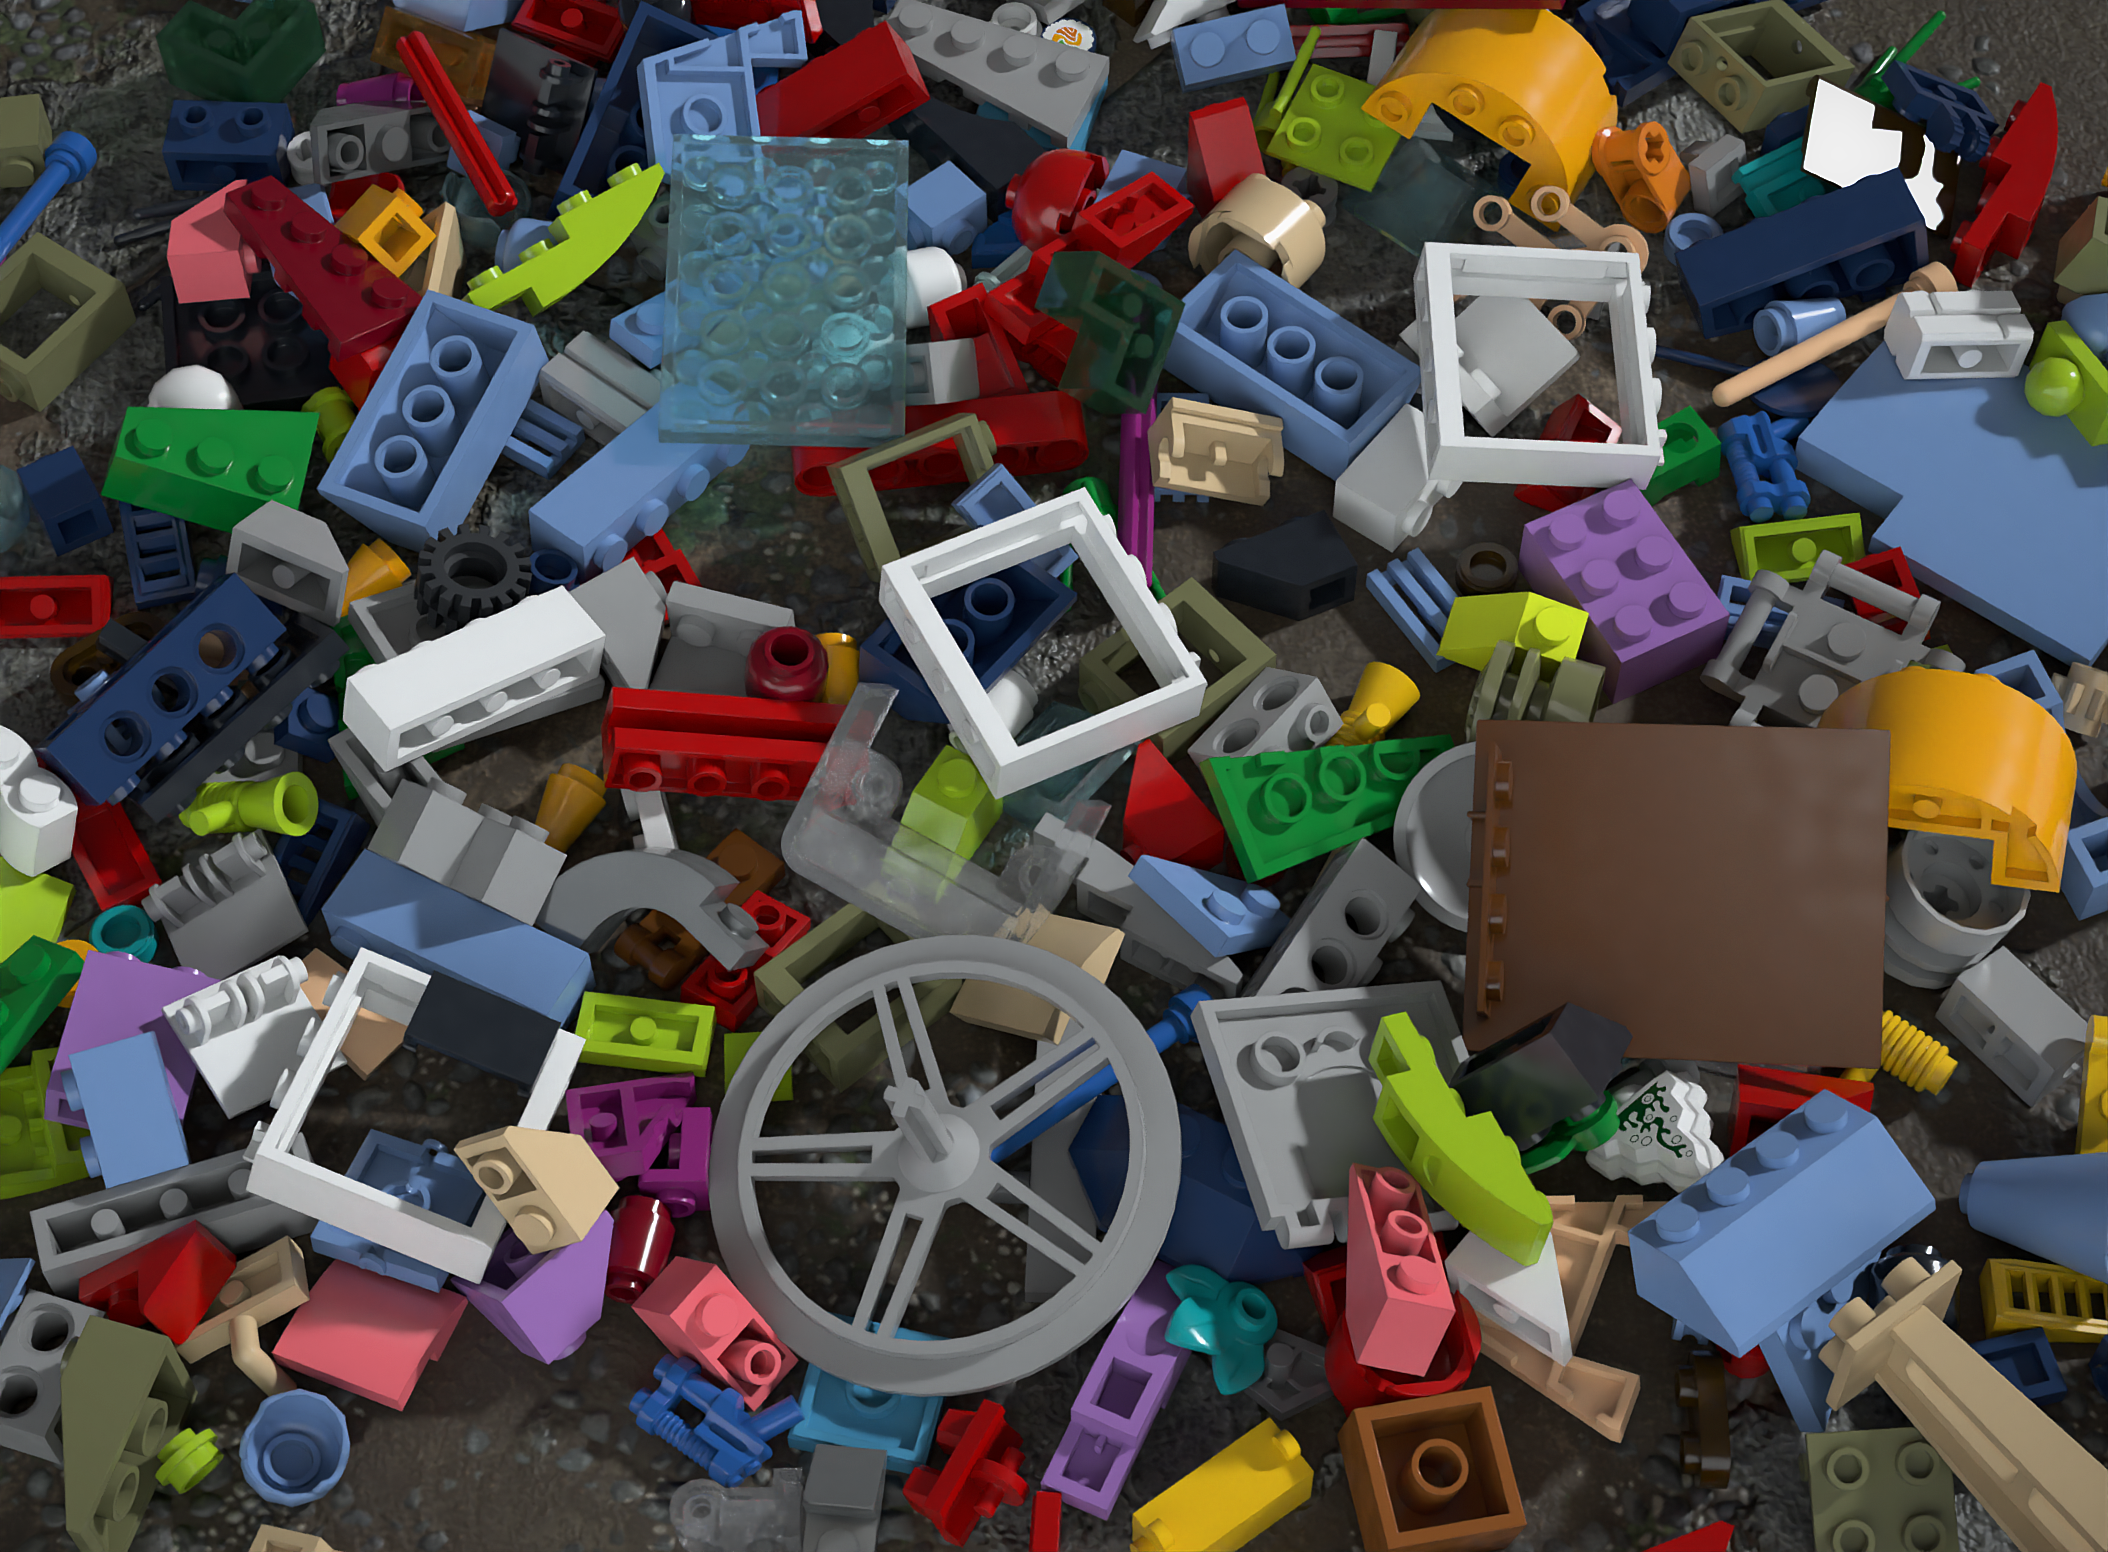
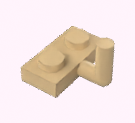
M287 1235L237 1262L236 1269L189 1338L180 1346L174 1344L176 1351L191 1364L217 1349L231 1344L234 1363L269 1397L296 1390V1383L260 1348L257 1328L310 1300L301 1248Z

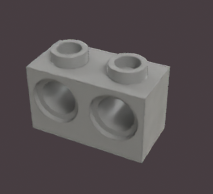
M1266 667L1187 752L1205 780L1199 763L1208 758L1254 756L1258 753L1284 750L1285 752L1314 750L1323 747L1344 723L1318 677Z
M29 1289L20 1309H16L8 1315L0 1333L1 1446L61 1464L63 1460L60 1387L61 1359L69 1341L75 1336L80 1337L89 1315L109 1320L106 1312ZM59 1335H68L63 1344L51 1351H41L44 1344L51 1338ZM27 1397H37L34 1404L28 1410L19 1414H10L11 1409L18 1401Z

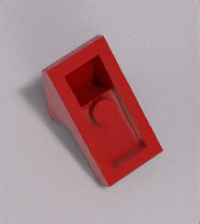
M983 282L927 306L932 342L966 338L973 339L980 391L979 397L975 399L1030 393L1002 326L982 310L987 296Z
M195 1219L79 1278V1300L88 1307L106 1312L111 1321L136 1328L150 1322L165 1336H168L175 1345L180 1346L189 1338L236 1269V1256Z

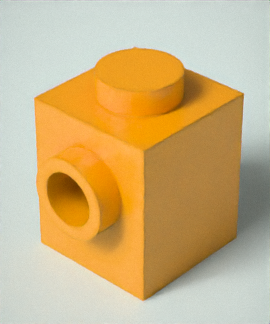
M374 184L334 225L398 278L437 237L420 219L424 211L409 195L399 188L391 193Z

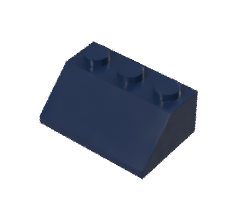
M1029 559L932 597L930 600L986 694H988L1077 601L1078 594ZM887 618L860 646L858 684L906 720L951 724L890 619Z

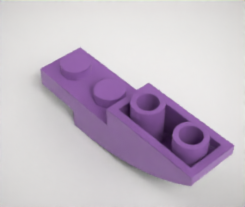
M1159 1260L1154 1263L1134 1292L1101 1349L1071 1408V1421L1041 1481V1491L1061 1492L1062 1502L1106 1521L1160 1408L1165 1409L1192 1352L1190 1349L1170 1344L1165 1340L1164 1335L1172 1312L1182 1301L1169 1286L1166 1275L1176 1267Z

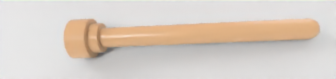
M1932 262L1911 273L1909 281L1904 284L1903 291L1901 292L1922 290L1930 294L1932 292H1956L1958 288L1948 268L1939 262ZM1901 292L1718 384L1712 391L1714 403L1720 407H1728L1886 326L1897 296Z

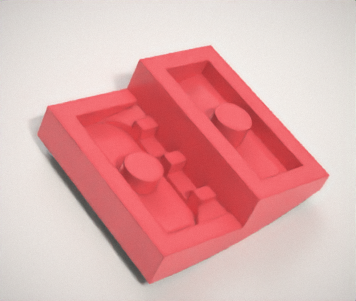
M335 1259L310 1290V1300L301 1304L272 1354L276 1363L402 1411L428 1360L431 1359L438 1362L468 1304L466 1296L441 1288L440 1292L437 1293Z

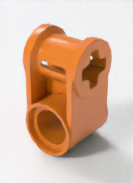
M1655 121L1641 123L1634 130L1622 131L1616 126L1601 128L1593 139L1592 160L1596 171L1603 177L1619 204L1623 217L1629 224L1643 232L1658 233L1663 231L1691 189L1690 174L1682 165L1669 142L1666 130Z

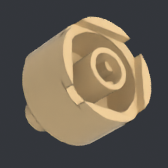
M1252 173L1244 181L1235 185L1193 229L1188 243L1189 258L1194 269L1200 263L1202 269L1208 275L1236 249L1299 289L1319 268L1324 259L1325 238L1322 228L1326 223V218L1316 203L1310 200H1302L1294 192L1271 181L1263 174Z

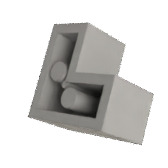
M431 777L427 787L402 778L367 849L514 919L533 926L567 857L566 854L545 844L550 832L515 815L511 817L483 803L478 812H475L462 805L467 795L465 792L436 778Z

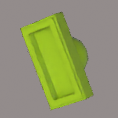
M2066 320L2049 322L2030 363V372L2025 379L2024 393L2030 407L2044 416L2060 417L2066 414L2091 446L2108 444V371Z

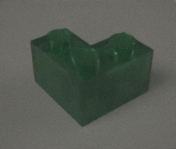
M189 0L155 36L169 83L211 101L280 103L326 52L315 4L307 0H253L236 20Z
M1100 251L1054 252L1034 308L1078 333L1058 389L1100 413L1145 415L1186 303Z

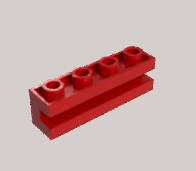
M612 687L601 726L604 788L629 789L635 792L688 793L702 797L714 795L757 798L762 801L816 802L829 806L840 804L857 805L871 767L869 746L860 745L866 729L865 707Z

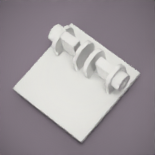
M278 955L162 1007V1013L228 1119L270 1101L284 1070L288 1068L297 1072L304 1060L303 1057L296 1055L301 1038L312 1017L321 1019L300 987V984L308 980V973L304 963L298 957L288 960L285 956ZM341 1050L329 1072L347 1064L348 1061Z

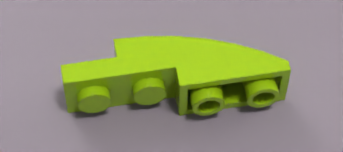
M634 163L607 179L611 189L594 198L591 197L588 190H584L559 204L557 209L561 216L557 217L548 227L549 232L557 240L558 245L553 246L550 239L546 238L521 252L518 257L523 264L503 274L497 265L477 275L467 282L471 292L461 301L496 311L521 297L532 317H535L562 300L586 281L610 258L638 225L652 202L665 174L660 163L644 171L641 170L638 163Z
M1406 1011L1381 1017L1368 1061L1383 1086L1372 1119L1388 1145L1415 1180L1464 1227L1496 1250L1524 1266L1538 1263L1554 1222L1552 1210L1546 1196L1541 1191L1535 1190L1523 1169L1519 1150L1511 1137L1503 1134L1491 1111L1466 1117L1460 1095L1455 1089L1448 1087L1436 1066L1435 1055L1430 1042L1425 1036H1419Z

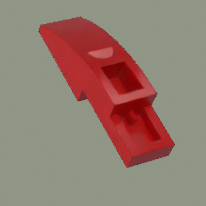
M2040 82L2028 102L2019 99L2015 103L2004 127V131L2007 133L2003 139L1993 136L1989 142L1991 144L1985 153V157L1983 156L1980 160L1979 167L1986 170V174L1980 191L1982 196L1975 210V214L1978 217L1974 223L1967 220L1963 221L1954 236L1949 250L1957 255L1952 270L1955 281L1969 288H1972L1996 250L2017 260L2019 259L2039 217L2051 180L2058 143V119L2052 87L2043 82Z

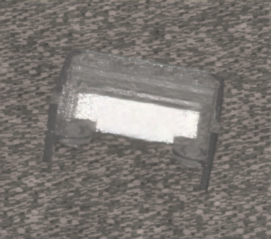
M859 682L784 829L781 849L786 863L799 875L914 939L941 935H978L1004 938L1028 944L1069 890L1111 805L1102 800L1077 801L1053 848L1047 845L1036 844L1019 849L1010 857L999 878L891 818L902 795V775L897 765L891 759L870 748L899 690L889 684Z

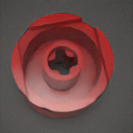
M1456 1290L1455 1294L1450 1292L1456 1311L1424 1377L1358 1364L1346 1320L1345 1303L1327 1342L1324 1365L1328 1383L1332 1392L1342 1404L1346 1417L1348 1418L1353 1409L1461 1391L1475 1366L1482 1343L1480 1324L1468 1299L1458 1290Z

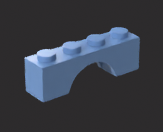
M2034 650L1975 670L1974 674L1992 675L2000 680L2002 684L2034 700L2051 714L2065 731L2063 701ZM2077 768V779L2060 887L2080 921L2108 910V809L2094 797Z

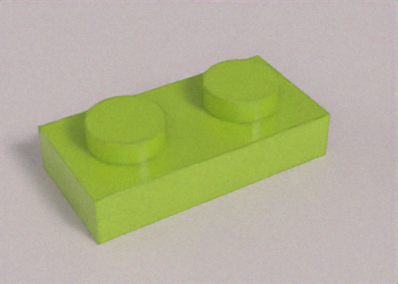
M585 991L575 1035L586 1039L578 1062L672 1074L693 1072L694 1076L705 1077L717 1022L715 1007Z

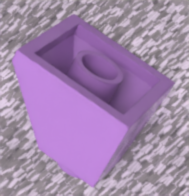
M604 1209L581 1242L535 1255L530 1253L524 1243L516 1236L512 1227H510L501 1235L480 1285L456 1275L451 1279V1282L522 1353L549 1365L553 1360L563 1359L576 1351L585 1341L586 1331L601 1318L614 1219Z

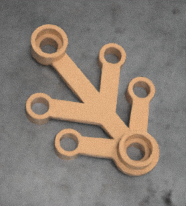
M1544 186L1534 193L1531 200V208L1534 215L1545 222H1559L1587 246L1570 250L1608 252L1612 244L1620 242L1626 247L1627 253H1639L1641 273L1644 271L1648 262L1649 251L1645 238L1638 230L1623 224H1613L1603 228L1571 204L1568 194L1559 187ZM1555 193L1560 199V208L1557 213L1548 216L1542 211L1541 201L1546 194ZM1488 195L1482 197L1475 204L1473 218L1481 229L1498 232L1517 247L1560 249L1515 215L1506 199ZM1492 202L1498 203L1502 209V217L1494 225L1488 224L1483 216L1485 207ZM1453 294L1454 305L1465 299L1467 295ZM1528 298L1539 311L1548 301V299ZM1571 300L1568 305L1564 304L1553 308L1547 319L1558 329V316L1565 311L1571 312L1576 319L1574 330L1569 334H1564L1560 330L1559 332L1567 340H1573L1583 333L1586 326V317L1598 302Z

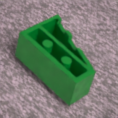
M128 406L113 445L101 495L231 534L236 524L270 500L298 511L320 412Z

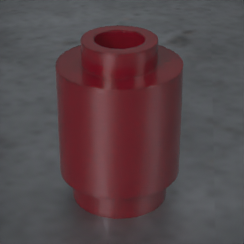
M637 1195L621 1198L617 1209L609 1213L614 1219L604 1294L612 1300L626 1304H634L666 1268L675 1233V1228L670 1222L672 1216L670 1208L656 1199Z

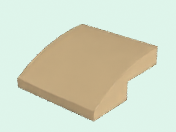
M1024 908L995 937L1025 943L1049 951L1074 963L1105 984L1125 933L1113 927ZM974 979L965 980L950 1010V1013L967 1023L1054 1045H1059L1070 1019L1067 1014L1049 1002L1026 991L991 981Z

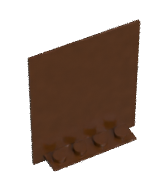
M1479 719L1476 725L1473 811L1467 812V817L1472 820L1470 879L1466 883L1467 887H1469L1462 1033V1039L1467 1051H1482L1569 1002L1626 1026L1633 1038L1622 1058L1879 1069L1881 1067L1885 911L1886 902L1889 901V896L1886 895L1891 732L1889 730Z

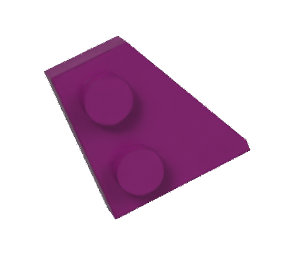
M693 1072L565 1090L570 1134L583 1137L615 1182L623 1180L627 1176L645 1174L670 1139V1134L674 1133L682 1122L683 1108L692 1107L697 1100Z

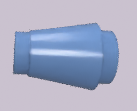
M1836 297L1771 301L1754 318V336L1759 348L1766 355L1775 356L1846 320V313L1842 303Z

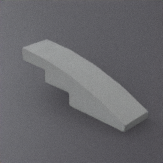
M1045 813L1033 831L1034 864L1077 885L1078 912L1125 933L1120 945V959L1182 990L1191 984H1198L1214 1000L1238 998L1242 992L1243 974L1227 955L1215 958L1128 877L1134 867L1132 864L1098 840L1052 814Z

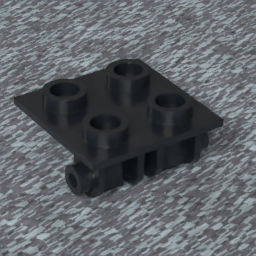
M501 28L480 115L515 131L516 136L521 138L518 155L524 160L522 166L524 171L535 175H543L546 168L564 175L584 130L598 69Z

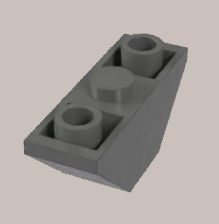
M364 101L324 108L318 111L310 124L313 179L315 184H328L446 161L449 157L451 145L426 101Z

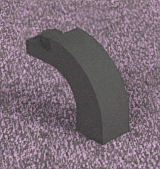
M649 847L612 852L590 858L575 865L555 879L535 920L547 934L587 953H594L600 950L616 929L632 913L641 908L655 909L671 916L683 925L728 971L753 966L770 947L756 933L759 927L745 910L735 904H726L724 902L740 882L714 862L699 855L672 848Z

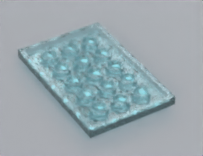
M673 134L658 420L659 443L874 448L905 436L909 140Z

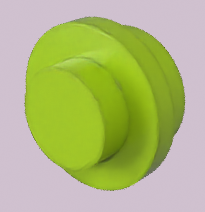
M191 1428L179 1433L157 1455V1458L163 1465L157 1471L155 1478L162 1486L171 1484L179 1494H183L193 1488L211 1473L224 1457V1454L215 1445L218 1440L217 1435L211 1429H206L197 1435Z

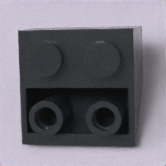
M1567 1002L1462 1061L1449 1081L1448 1087L1455 1089L1460 1095L1466 1117L1491 1111L1503 1134L1511 1137L1518 1150L1523 1151L1541 1141L1556 1122L1567 1116L1573 1122L1580 1121L1596 1111L1605 1102L1606 1096L1603 1092L1609 1081L1622 1070L1623 1065L1620 1060L1633 1036L1626 1026Z

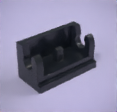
M434 970L405 1031L402 1048L415 1053L419 1044L518 1084L519 1090L517 1095L529 1100L552 1051L561 1022Z

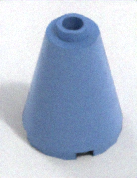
M2108 1152L1983 1161L1978 1164L1974 1173H1967L1960 1187L1959 1207L1963 1214L1968 1215L1970 1226L1973 1229L2108 1285Z

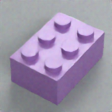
M1632 479L1524 524L1518 561L1519 570L1536 594L1589 613L1577 654L1582 661L1606 667L1602 689L1612 704L1718 657L1722 649L1730 614Z

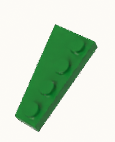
M1446 734L1376 741L1371 744L1345 747L1344 745L1319 747L1314 750L1264 752L1254 756L1230 758V756L1213 757L1200 762L1199 765L1245 879L1250 884L1355 842L1362 837L1365 838L1394 826L1401 798L1413 778L1431 760L1443 752L1454 748L1455 745L1451 735Z

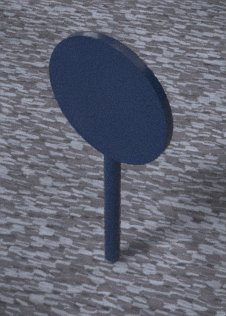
M1656 345L1655 357L1734 376L1771 358L1762 359L1748 367L1661 345ZM1816 361L1753 393L1749 397L1759 407L1777 415L1795 418L1813 417L1818 415L1841 388V382L1830 368Z

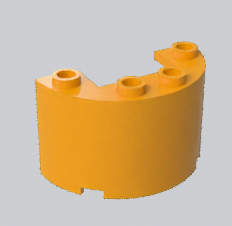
M1435 9L1421 21L1361 108L1410 140L1433 102L1525 160L1531 166L1508 202L1556 233L1561 227L1559 222H1545L1534 215L1531 208V200L1534 193L1544 186L1559 187L1568 194L1570 203L1574 205L1596 170L1591 152L1593 139L1601 128L1617 126L1618 115L1616 95L1609 94L1608 87L1603 78L1607 69L1598 54L1572 26L1546 9ZM1549 193L1543 197L1541 208L1546 215H1554L1559 210L1561 203L1558 195Z
M1908 666L1900 671L1883 674L1853 686L1842 693L1825 710L1818 722L1817 728L1889 730L1891 732L1888 827L1994 840L1991 884L2059 893L2077 779V761L2070 739L2064 729L2042 706L2021 692L2002 684L2000 680L1989 674H1970L1952 670Z

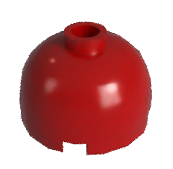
M1068 148L1046 151L1027 166L1023 175L1015 174L1007 189L1005 204L1007 208L1013 209L1012 225L1017 238L1023 246L1035 252L1072 230L1077 213L1094 204L1097 189H1102L1109 175V164L1106 157L1083 150Z

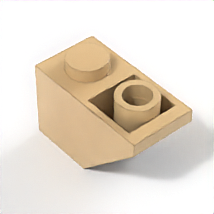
M506 1126L461 1140L453 1149L532 1255L581 1242L619 1189L581 1135Z

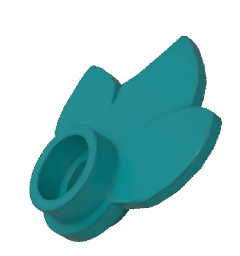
M1189 1264L1170 1271L1166 1275L1169 1286L1182 1302L1172 1312L1164 1335L1165 1340L1170 1344L1213 1355L1212 1370L1216 1385L1221 1394H1236L1247 1389L1262 1375L1265 1368L1263 1345L1273 1338L1277 1330V1314L1272 1302L1254 1285L1239 1281L1229 1283L1213 1270L1204 1266Z

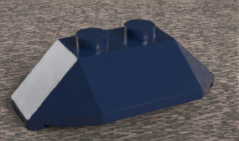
M1123 1095L1097 1096L1067 1152L1071 1165L1076 1170L1083 1193L1098 1228L1106 1233L1121 1201L1129 1166L1130 1129ZM1177 1102L1182 1132L1181 1179L1175 1210L1165 1240L1156 1257L1177 1268L1189 1264L1210 1268L1229 1283L1239 1281L1255 1285L1291 1275L1293 1278L1304 1276L1302 1263L1322 1253L1326 1245L1283 1249L1278 1241L1275 1230L1262 1231L1227 1126Z

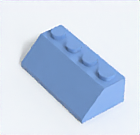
M1236 249L1160 320V367L1200 393H1209V399L1222 407L1282 418L1284 427L1281 431L1283 447L1334 481L1342 475L1406 403L1409 404L1421 383L1420 366Z
M427 289L317 487L320 495L388 542L420 553V550L424 551V544L430 536L437 540L438 531L448 527L452 534L456 535L458 525L463 524L538 385L540 369L549 362L535 326Z
M1823 1089L1628 1231L1637 1295L1731 1354L1741 1358L1935 1211V1198L1876 1116Z

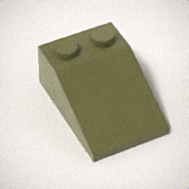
M89 1315L80 1337H73L67 1344L60 1364L66 1530L80 1552H128L159 1482L155 1475L163 1463L157 1458V1455L166 1444L181 1432L198 1392L168 1336Z

